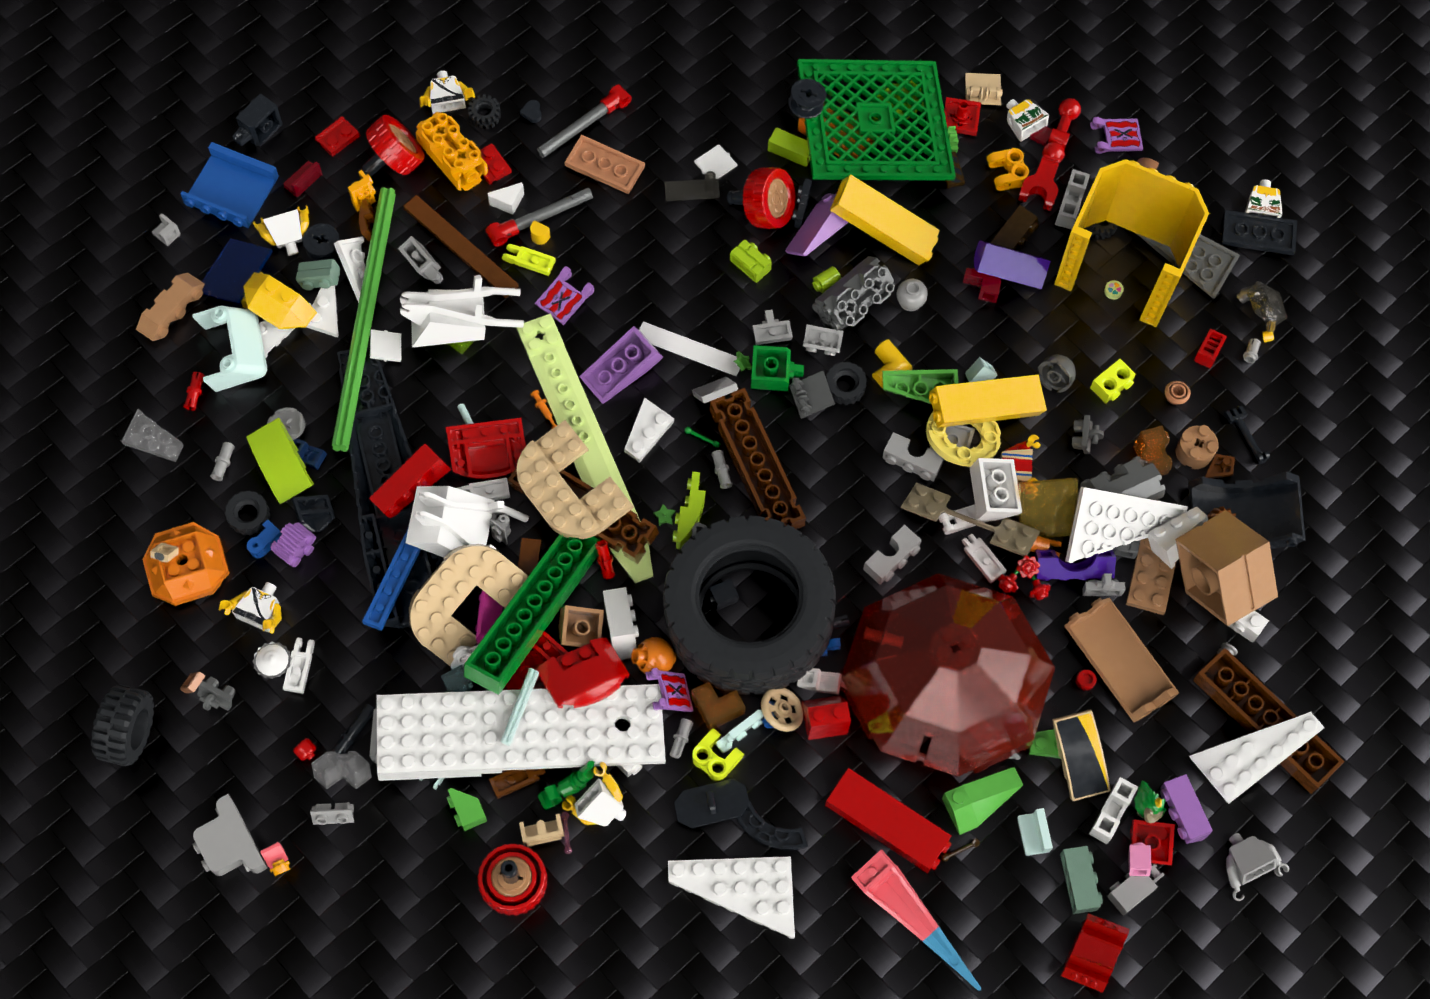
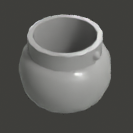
M913 278L903 281L898 286L896 295L903 309L915 311L926 302L928 292L923 282Z

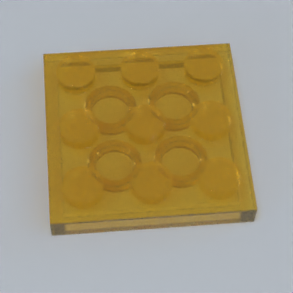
M1077 478L1019 482V496L1022 513L1019 514V523L1039 530L1038 536L1041 537L1071 536L1078 502Z

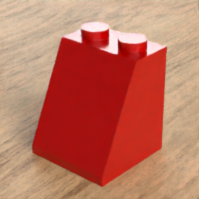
M841 695L801 701L808 740L846 735L848 733L851 718L848 702Z

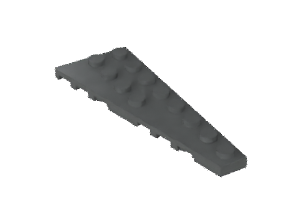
M1137 234L1171 264L1179 268L1170 247ZM1200 234L1183 274L1215 299L1240 255Z

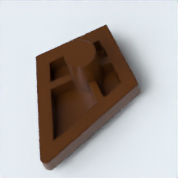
M1216 454L1205 477L1219 478L1232 476L1235 457Z

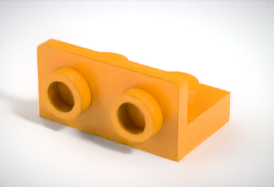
M362 170L358 171L361 180L352 183L348 187L353 206L357 212L360 211L362 199L366 198L370 204L376 202L374 196L376 191L371 185L373 181L369 174L365 175Z

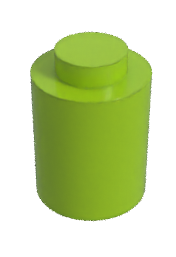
M831 266L815 276L812 284L817 292L824 293L839 281L841 276L838 270Z

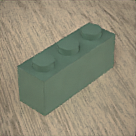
M1088 846L1063 849L1060 856L1073 914L1097 911L1101 907L1103 900L1101 892L1097 891L1098 877L1092 868L1094 863L1092 852H1089Z

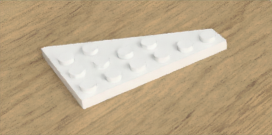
M1081 487L1065 561L1073 563V561L1088 558L1094 554H1100L1115 547L1148 538L1147 532L1186 513L1188 506Z
M791 857L668 861V881L670 884L681 887L685 891L692 892L709 902L722 906L731 912L738 913L789 938H795Z

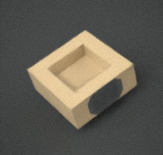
M160 543L150 551L151 558L161 562H169L179 554V547Z

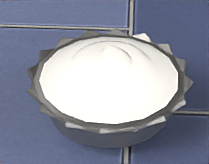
M270 642L269 644L264 643L262 647L258 648L252 662L254 669L259 675H262L264 678L269 677L273 679L286 673L292 658L286 646H283L280 642Z

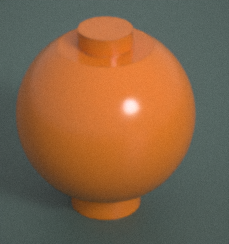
M651 637L645 639L638 648L632 650L631 660L633 664H637L644 674L645 672H651L653 668L669 672L676 661V654L668 641L659 637Z

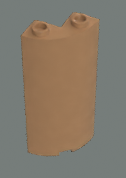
M1099 598L1091 604L1092 608L1087 612L1081 614L1077 612L1069 617V622L1065 625V628L1132 721L1136 722L1151 714L1153 710L1166 704L1177 696L1179 692L1110 598L1103 600Z

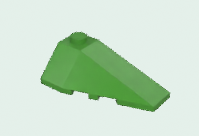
M958 369L882 371L883 390L931 404L929 402V391L936 386L958 384Z
M1015 767L945 792L942 800L959 835L979 827L1005 801L1023 786V783Z

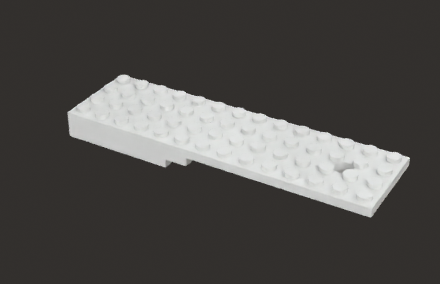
M659 684L621 686L607 698L579 708H574V705H563V708H558L547 689H533L519 721L520 724L516 728L517 731L514 737H512L511 744H509L510 746L503 744L501 738L504 736L506 725L509 722L508 720H510L511 713H513L512 711L516 704L515 702H517V697L520 695V690H502L499 695L492 691L377 695L378 780L481 776V774L502 773V770L583 767L589 761L595 762L594 767L600 766V762H604L607 766L665 764L662 710H654L652 702H659V699H661ZM619 719H625L630 723V727L627 731L621 732L615 727V722Z

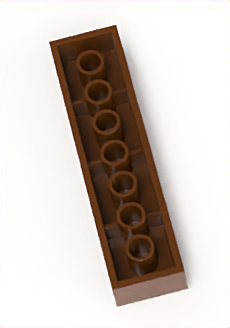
M1226 648L1214 657L1193 679L1248 734L1297 717ZM1315 735L1283 760L1280 765L1312 794L1345 761Z

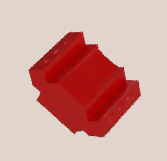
M1088 913L1072 945L1061 976L1103 993L1130 929Z

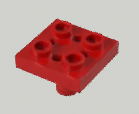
M946 97L944 112L947 129L948 126H956L955 131L957 130V133L976 136L981 102Z

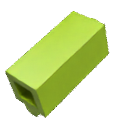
M778 127L775 128L768 141V151L807 167L810 161L807 140L783 131Z

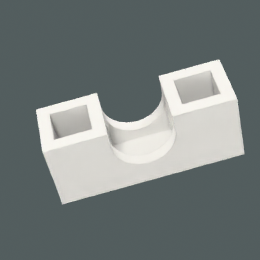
M1120 777L1114 784L1089 835L1107 844L1112 839L1120 819L1130 804L1138 786Z

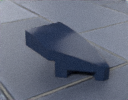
M293 440L304 464L318 470L327 453L322 449L309 446L306 441Z

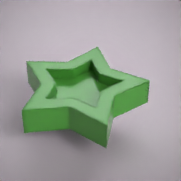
M738 351L736 353L737 359L733 362L737 364L741 372L745 369H752L749 363V356H744Z
M663 504L659 511L654 512L653 515L659 519V526L664 523L673 525L671 517L675 510H669Z

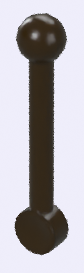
M973 839L971 843L953 852L942 854L941 859L948 861L950 857L966 849L978 847L980 841Z

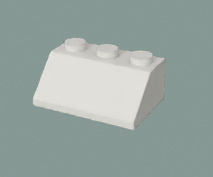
M978 458L969 467L977 520L996 521L1021 514L1022 508L1014 459Z

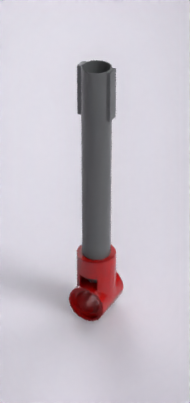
M615 85L609 91L608 96L600 100L599 105L538 147V153L542 158H545L606 113L610 114L618 107H626L632 100L631 95L621 85Z
M586 188L516 220L510 219L502 224L498 222L492 223L485 231L493 245L499 247L505 244L508 238L519 234L520 230L531 226L533 221L541 222L592 199L593 195L590 188Z

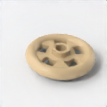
M783 688L770 689L764 693L761 700V710L764 718L772 727L780 731L789 732L801 725L804 716L803 707L793 692ZM781 695L786 697L787 701L780 699ZM771 698L776 701L774 705L769 703ZM791 706H794L796 713H792ZM773 712L779 719L776 720L771 713ZM790 717L792 722L787 724L785 719Z

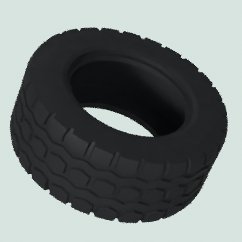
M745 516L729 518V521L724 519L711 524L710 528L705 527L700 530L675 555L664 582L663 607L666 629L670 643H672L674 652L679 660H682L683 665L692 674H697V678L710 686L713 684L714 688L725 692L734 691V694H764L770 689H783L789 686V683H795L806 675V671H810L818 663L819 657L823 656L833 632L836 591L833 584V575L830 567L827 566L828 563L824 555L807 536H802L800 531L790 525L785 526L783 522L771 518L765 520V517L749 516V518H745ZM753 569L768 572L782 580L792 591L798 606L790 624L770 639L751 643L731 640L714 630L705 619L701 608L709 587H712L725 575L739 570Z

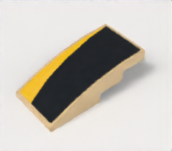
M1092 710L1052 719L1058 755L1062 760L1070 799L1076 801L1110 792L1106 763Z

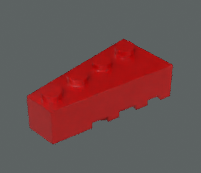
M424 444L369 499L391 519L414 500L417 486H432L452 469L432 449Z

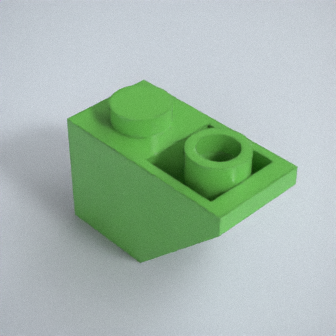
M452 788L448 789L450 796L446 798L450 808L455 807L457 814L454 815L458 827L463 826L464 831L487 822L478 798Z

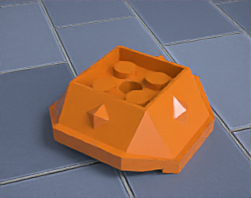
M194 522L155 533L142 559L152 596L175 606L214 594L223 580L230 574L219 536ZM160 543L179 547V554L169 562H161L151 558L150 551ZM182 560H188L186 564L179 565Z

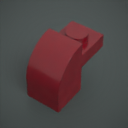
M966 268L963 283L980 286L978 299L996 303L1001 279L977 272L975 268Z

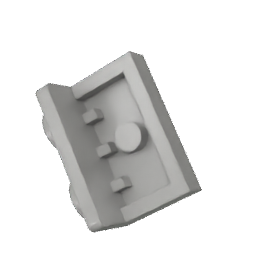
M807 325L803 347H806V351L817 353V349L825 350L824 354L835 356L836 353H840L844 331Z

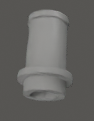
M1254 338V341L1250 339L1247 350L1243 354L1244 360L1248 363H1254L1258 359L1257 353L1261 345L1258 339Z

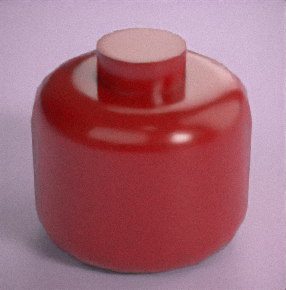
M305 738L293 749V752L301 761L310 760L315 756L316 746L310 739Z

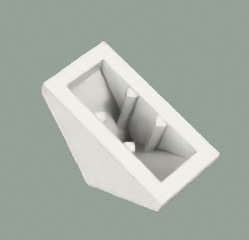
M521 182L489 192V204L514 214L524 196L523 184Z

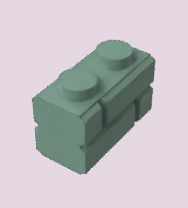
M334 259L301 262L298 266L296 281L305 290L319 287L327 289L330 286H337L340 267Z

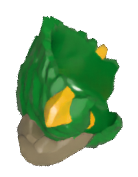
M1142 780L1140 787H1138L1137 795L1134 797L1135 809L1137 814L1144 818L1147 823H1155L1164 816L1167 810L1164 808L1166 800L1159 798V795L1152 791L1148 784Z

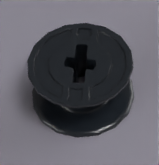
M801 79L795 82L791 88V96L788 99L790 110L801 118L810 119L817 117L821 114L823 103L826 100L825 88L819 82L812 79Z
M320 223L307 229L303 236V245L310 260H336L339 257L334 246L335 242L340 241L339 233L333 226Z

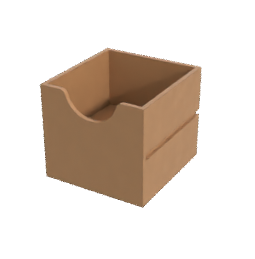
M1223 511L1204 522L1202 526L1199 525L1175 539L1186 594L1225 625L1233 624L1278 597L1269 541L1228 511Z

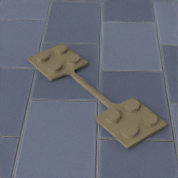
M919 483L914 485L901 506L904 510L935 522L941 513L945 512L993 531L995 534L990 544L1023 557L1028 555L1040 533L1037 529L1009 518H1004L999 526L994 527L950 510L946 507L951 499L950 495Z

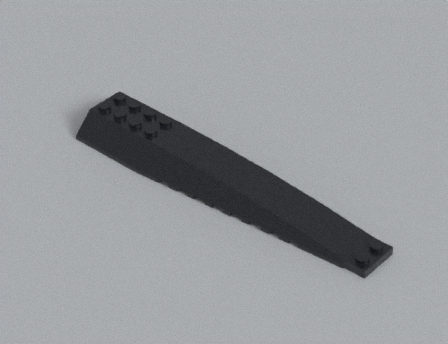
M368 345L349 450L363 556L374 598L409 527L414 500L390 519L369 499L412 456L380 361L370 358V345ZM350 350L337 352L340 364L341 388H343ZM421 549L384 627L405 628L410 626L409 606L412 597L445 560L444 557Z

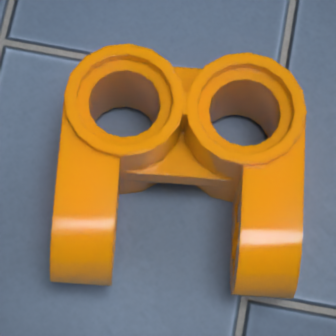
M1018 148L993 152L987 156L990 168L1004 166L1008 171V174L1000 175L994 179L998 191L1020 188L1023 185L1024 179L1028 177L1029 169L1024 163V154Z

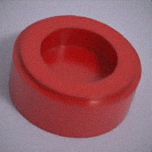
M1082 670L1076 677V684L1082 690L1092 689L1097 681L1096 675L1091 670Z

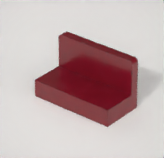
M308 160L283 183L284 188L295 197L300 196L322 175L320 164L318 162L313 164Z

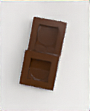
M365 198L362 199L360 206L359 226L361 234L367 241H370L372 235L371 224L374 223L375 212L373 206Z

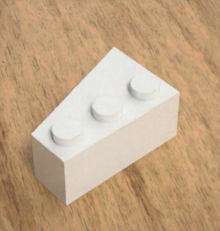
M1195 507L1147 532L1151 550L1172 569L1175 566V562L1179 559L1175 539L1199 525L1202 526L1204 522L1208 521L1207 515L1198 507Z
M626 587L603 591L612 647L621 660L631 658L632 650L636 648L635 637H639L637 625L633 626V622L636 621L635 611L630 610V606H633L631 594L627 595Z

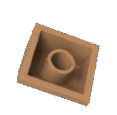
M567 605L560 609L558 628L560 645L582 647L589 644V640L601 638L604 610Z

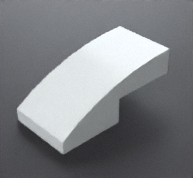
M812 668L810 671H806V675L798 680L797 686L823 693L839 694L842 675L840 673L821 672L820 669Z

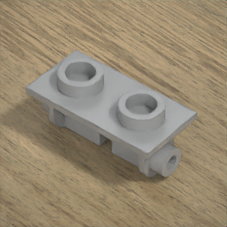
M505 514L500 515L495 521L490 519L492 537L500 543L502 541L507 545V537L511 533L509 517Z
M349 802L335 803V809L332 810L331 804H316V806H312V811H310L313 825L354 823L352 813L354 812V804Z

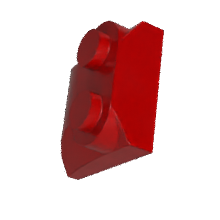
M1132 820L1130 829L1131 845L1135 843L1151 845V863L1172 866L1175 824L1147 823L1143 820Z

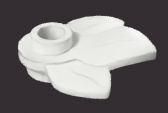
M478 645L458 647L453 653L454 660L450 664L451 669L458 673Z

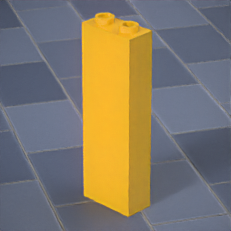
M852 175L841 181L830 208L831 212L917 265H921L931 259L933 254L931 251L938 242L939 229Z
M1039 375L936 386L929 391V402L933 407V420L936 422L937 428L1039 416L1047 411Z

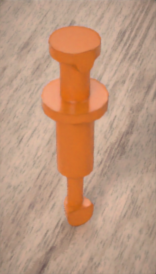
M539 390L533 391L530 395L537 402L535 407L540 408L544 417L552 424L551 428H555L557 425L554 423L552 414L546 405L547 400L541 399Z

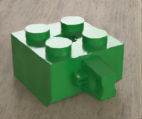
M754 345L751 389L788 391L789 379L803 377L804 365H797L790 361L791 350L787 347Z

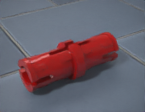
M193 372L190 386L187 387L186 391L188 394L184 404V408L190 410V407H192L191 411L196 410L198 397L202 394L201 386L205 375L201 372L198 375L197 372Z
M600 540L595 544L598 553L597 561L601 566L603 578L611 579L615 575L612 565L613 557L609 552L608 542Z

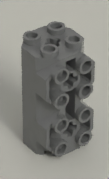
M868 256L815 299L812 308L818 313L821 318L820 322L825 328L830 327L838 331L842 330L846 325L855 326L864 318L869 306L873 303L881 304L891 296L895 288L894 279L885 265L881 267L878 264L880 262L878 258Z
M1139 456L1134 457L1130 462L1117 465L1113 470L1115 472L1113 475H1109L1104 471L1097 477L1086 479L1080 484L1081 487L1151 500H1158L1164 497L1165 485H1160L1159 482L1162 476L1153 462L1147 463L1146 460H1142Z

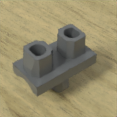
M1084 415V420H1074L1075 433H1082V437H1073L1072 446L1074 449L1083 450L1084 454H1090L1091 440L1093 444H1098V440L1104 438V432L1099 430V425H1094L1093 428L1090 415Z
M209 677L198 686L197 696L200 697V701L204 702L203 709L207 711L211 707L216 709L221 707L229 711L232 707L235 689L226 685L220 690L218 689L219 682L217 679Z

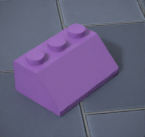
M1187 774L1164 782L1160 787V794L1170 807L1169 814L1172 820H1176L1180 838L1184 839L1186 844L1205 840L1213 830Z

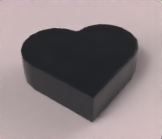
M530 100L521 109L520 115L532 123L539 122L542 119L539 102Z

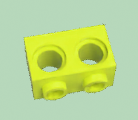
M1119 359L1093 380L1090 389L1106 404L1110 400L1114 401L1117 399L1123 389H1129L1134 384L1133 379L1136 374ZM1117 375L1123 376L1124 379L1119 378ZM1104 386L1110 387L1111 390L1106 389Z

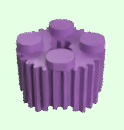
M299 522L285 525L280 531L282 535L277 540L278 542L274 541L271 544V550L292 567H296L304 555L309 556L314 550L312 544L316 539V536Z

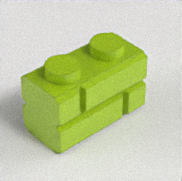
M744 239L730 253V261L755 283L759 282L771 270L772 262L770 257L765 253H760L753 242L749 243Z

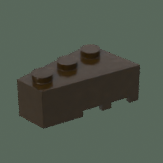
M1019 205L991 243L1018 251L1039 227L1038 217Z

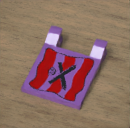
M1099 117L1092 119L1090 123L1091 129L1104 127L1106 143L1102 141L1097 142L1095 147L1097 154L1108 151L1143 150L1138 119H1102Z
M567 266L562 269L559 276L535 302L536 306L547 314L551 313L552 317L562 325L594 293V286L591 283H587L583 290L579 292L565 282L572 275L571 269Z
M658 668L651 669V672H645L647 680L658 679L662 698L659 699V702H652L654 710L693 711L685 674L660 671Z

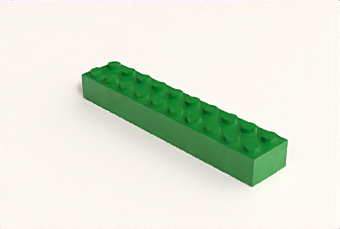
M559 534L465 662V678L497 695L501 693L598 557L595 544L600 539L594 536L586 539L567 538Z

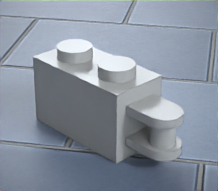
M411 236L398 248L420 275L427 280L430 279L435 284L442 282L443 276L438 271L441 267L415 238Z
M1156 864L1151 866L1150 873L1154 880L1149 876H1129L1128 873L1124 876L1127 880L1122 884L1118 881L1109 888L1111 893L1107 897L1123 916L1158 887L1155 883L1164 876V873H1160L1157 870Z

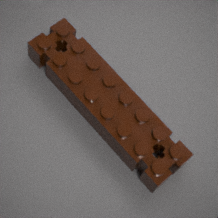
M743 388L732 392L731 398L725 399L722 396L710 401L712 417L715 423L719 422L718 430L758 516L765 517V520L771 518L781 521L785 526L790 525L795 529L804 527L806 517L800 504L795 506V493L755 408H750L751 400L746 389Z
M516 468L507 481L513 489L525 495L518 482ZM565 470L559 472L579 499L594 489ZM630 510L594 537L606 540L608 547L618 553L622 549L626 558L638 564L646 553L645 544L651 545L659 531L656 525L644 518L640 522L637 514Z

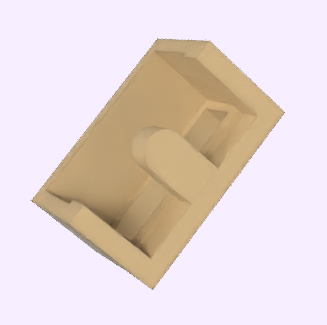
M556 814L557 820L549 822L539 820L537 824L524 827L523 822H520L524 845L528 847L562 839L561 837L564 836L560 814Z

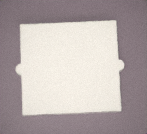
M719 144L694 161L702 170V174H705L712 182H715L737 167V163L730 157V153H727Z
M370 330V358L384 360L385 362L387 360L401 362V333L388 332L387 330Z

